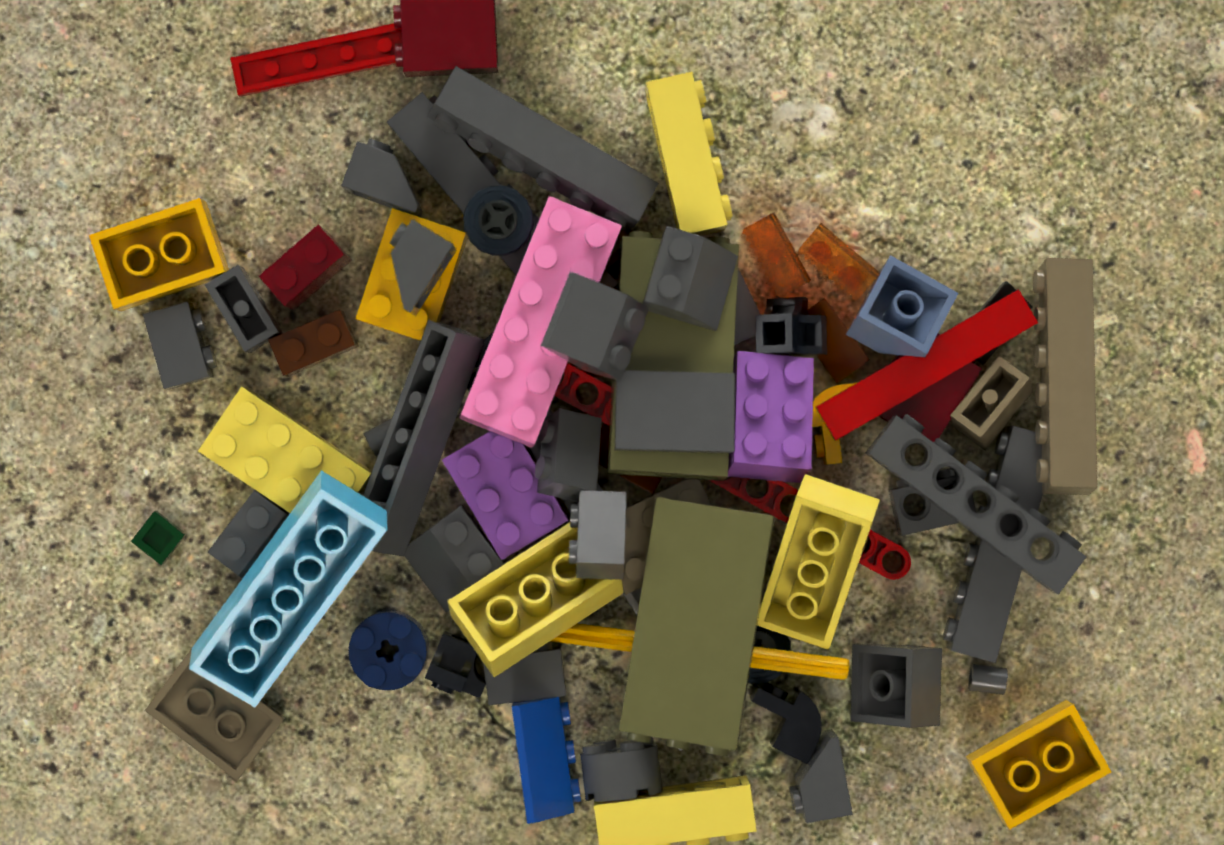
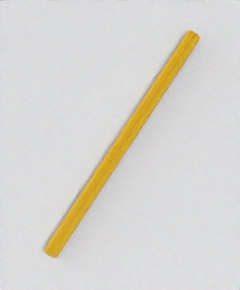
M577 623L552 639L551 642L632 652L635 631ZM754 646L751 668L841 680L847 679L850 666L847 658Z

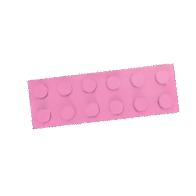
M551 196L548 197L459 419L531 448L535 445L568 362L541 346L570 272L577 273L598 283L600 282L622 225Z

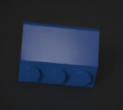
M560 697L513 702L512 714L527 824L574 813V802H581L579 779H571L569 764L576 763L574 741H566L564 726L571 725L568 702H561Z

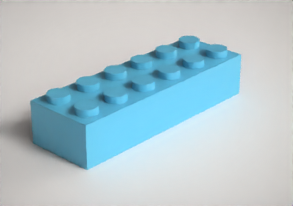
M321 470L192 647L189 669L249 705L256 707L387 531V511Z

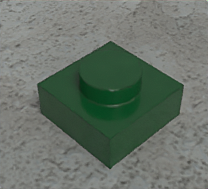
M154 511L130 542L157 563L163 565L187 534L158 511Z

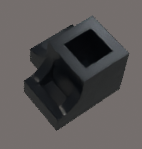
M808 298L767 299L764 314L756 315V353L796 357L827 355V316L808 315Z
M445 631L425 679L432 681L431 686L450 694H453L454 690L460 693L463 691L478 698L481 697L486 685V680L476 670L475 660L477 653L469 641Z

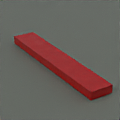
M393 23L231 57L237 94L239 97L395 65V44H402L401 28L395 29Z
M1018 289L936 336L925 357L902 356L815 408L834 441L1038 324V321Z

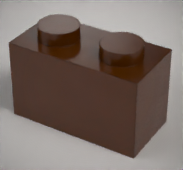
M340 309L268 340L283 376L286 377L359 347L346 315Z

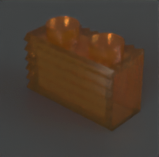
M774 212L742 230L740 237L745 239L743 244L749 245L747 251L752 252L751 258L756 259L755 265H759L758 271L763 272L762 278L767 279L766 285L770 286V292H774L773 298H781L811 281Z
M822 223L816 227L795 252L796 258L801 257L802 263L807 262L808 268L813 267V273L819 272V278L825 277V283L831 282V288L836 287L837 292H842L843 297H848L849 302L857 301L880 274L879 271Z

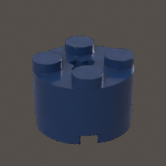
M397 610L379 611L362 621L352 633L348 651L350 664L358 678L368 687L379 690L400 689L410 684L423 670L429 654L428 636L423 626L412 616ZM384 640H388L390 645H397L399 648L392 660L389 659L388 655H381L380 649L384 646Z

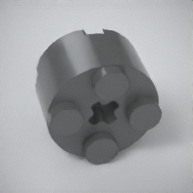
M651 737L650 743L630 740L621 742L620 746H617L616 739L596 741L593 742V745L583 746V752L580 753L586 801L594 799L595 802L633 799L637 798V795L640 794L639 791L648 790L649 796L663 792L658 745L654 744L653 737Z

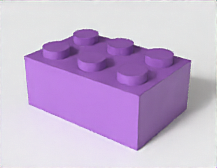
M737 351L733 361V373H735L734 453H729L728 477L801 483L804 475L811 471L814 358Z
M489 431L442 459L501 560L569 521L556 497L537 493L536 463L524 444Z

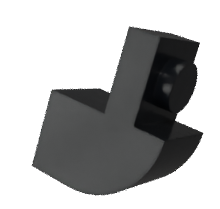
M767 683L765 688L756 684L750 696L751 702L783 717L770 744L773 748L808 764L819 742L822 730L821 716L815 703L799 688H797L790 702L786 699L788 692L771 683Z

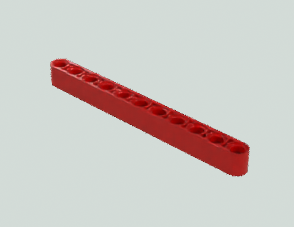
M567 363L564 370V380L558 385L554 396L590 416L602 418V422L610 426L612 387ZM583 383H591L598 389V399L591 405H583L576 398L577 388ZM729 477L724 481L708 480L785 523H788L789 517L781 512L780 502L785 496L791 494L796 496L798 493V489L785 482L765 480L767 483L766 493L759 498H752L746 491V484L750 478ZM870 529L867 537L868 546L862 552L859 564L891 580L904 577L911 567V557L908 551ZM889 551H897L902 558L900 568L894 572H887L882 566L883 556Z

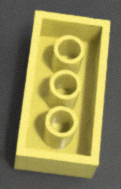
M687 72L646 82V99L676 229L699 236L724 231L727 227V221L731 220L733 216L728 194L720 195L718 183H722L724 176L719 156L712 157L709 147L713 145L715 136L711 119H703L701 108H704V103H706L702 81H694L693 73Z
M241 386L198 450V452L289 513L294 509L321 470L359 494L368 484L372 473L371 470L248 387Z
M806 474L804 475L760 607L757 626L829 650L880 499Z
M570 522L447 601L451 617L493 677H496L623 594L622 580L576 578V564H569V541L577 540L578 528H570Z
M746 775L664 786L663 792L650 796L648 795V790L639 791L640 794L637 795V798L605 802H595L594 800L599 845H671V843L686 841V845L710 844L709 838L725 836V840L731 842L748 839L749 832H757L751 786Z

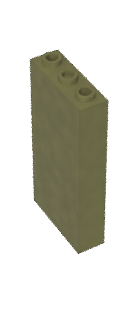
M643 231L630 232L629 237L622 236L619 248L618 291L643 303L661 239L652 238V233ZM707 237V239L737 255L739 259V244H731L730 239L726 237ZM738 259L717 331L648 311L645 324L638 335L631 353L630 362L625 370L733 373ZM612 379L607 474L724 481L728 477L729 453L615 451L616 380Z
M656 497L619 731L628 732L627 739L650 743L651 737L667 739L666 746L679 749H689L690 743L704 745L705 753L728 756L729 750H737L775 516Z

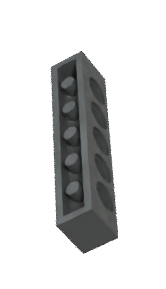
M907 414L902 419L897 415L892 416L865 454L1052 593L1059 595L1087 557L1079 551L1082 544L1064 531L1058 536L1047 527L1051 521L1034 508H1031L1027 513L1015 504L1019 497L1000 484L995 489L984 481L988 474L970 461L964 466L952 457L956 450L938 437L934 442L921 434L925 427ZM913 443L919 444L925 453L924 460L917 466L908 464L905 459V450ZM950 467L955 472L956 481L951 488L944 490L937 484L936 476L941 468ZM976 490L982 491L987 497L985 509L978 513L973 512L968 506V498ZM1011 513L1018 520V529L1013 535L1005 536L999 527L1000 520L1006 514ZM1039 537H1044L1050 546L1049 553L1042 559H1036L1031 552L1032 543Z

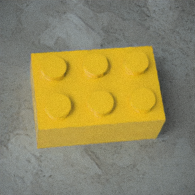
M201 198L89 235L114 310L124 311L208 283L229 270L207 202Z
M392 208L355 319L421 341L428 320L440 323L468 238L466 232ZM412 219L447 240L457 249L416 316L403 308L391 256L394 247L390 244L398 227L402 223L408 226Z
M1067 700L965 756L1002 823L1009 830L1112 772L1076 707Z

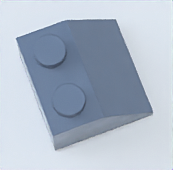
M890 255L877 274L846 335L878 353L925 357L958 293Z

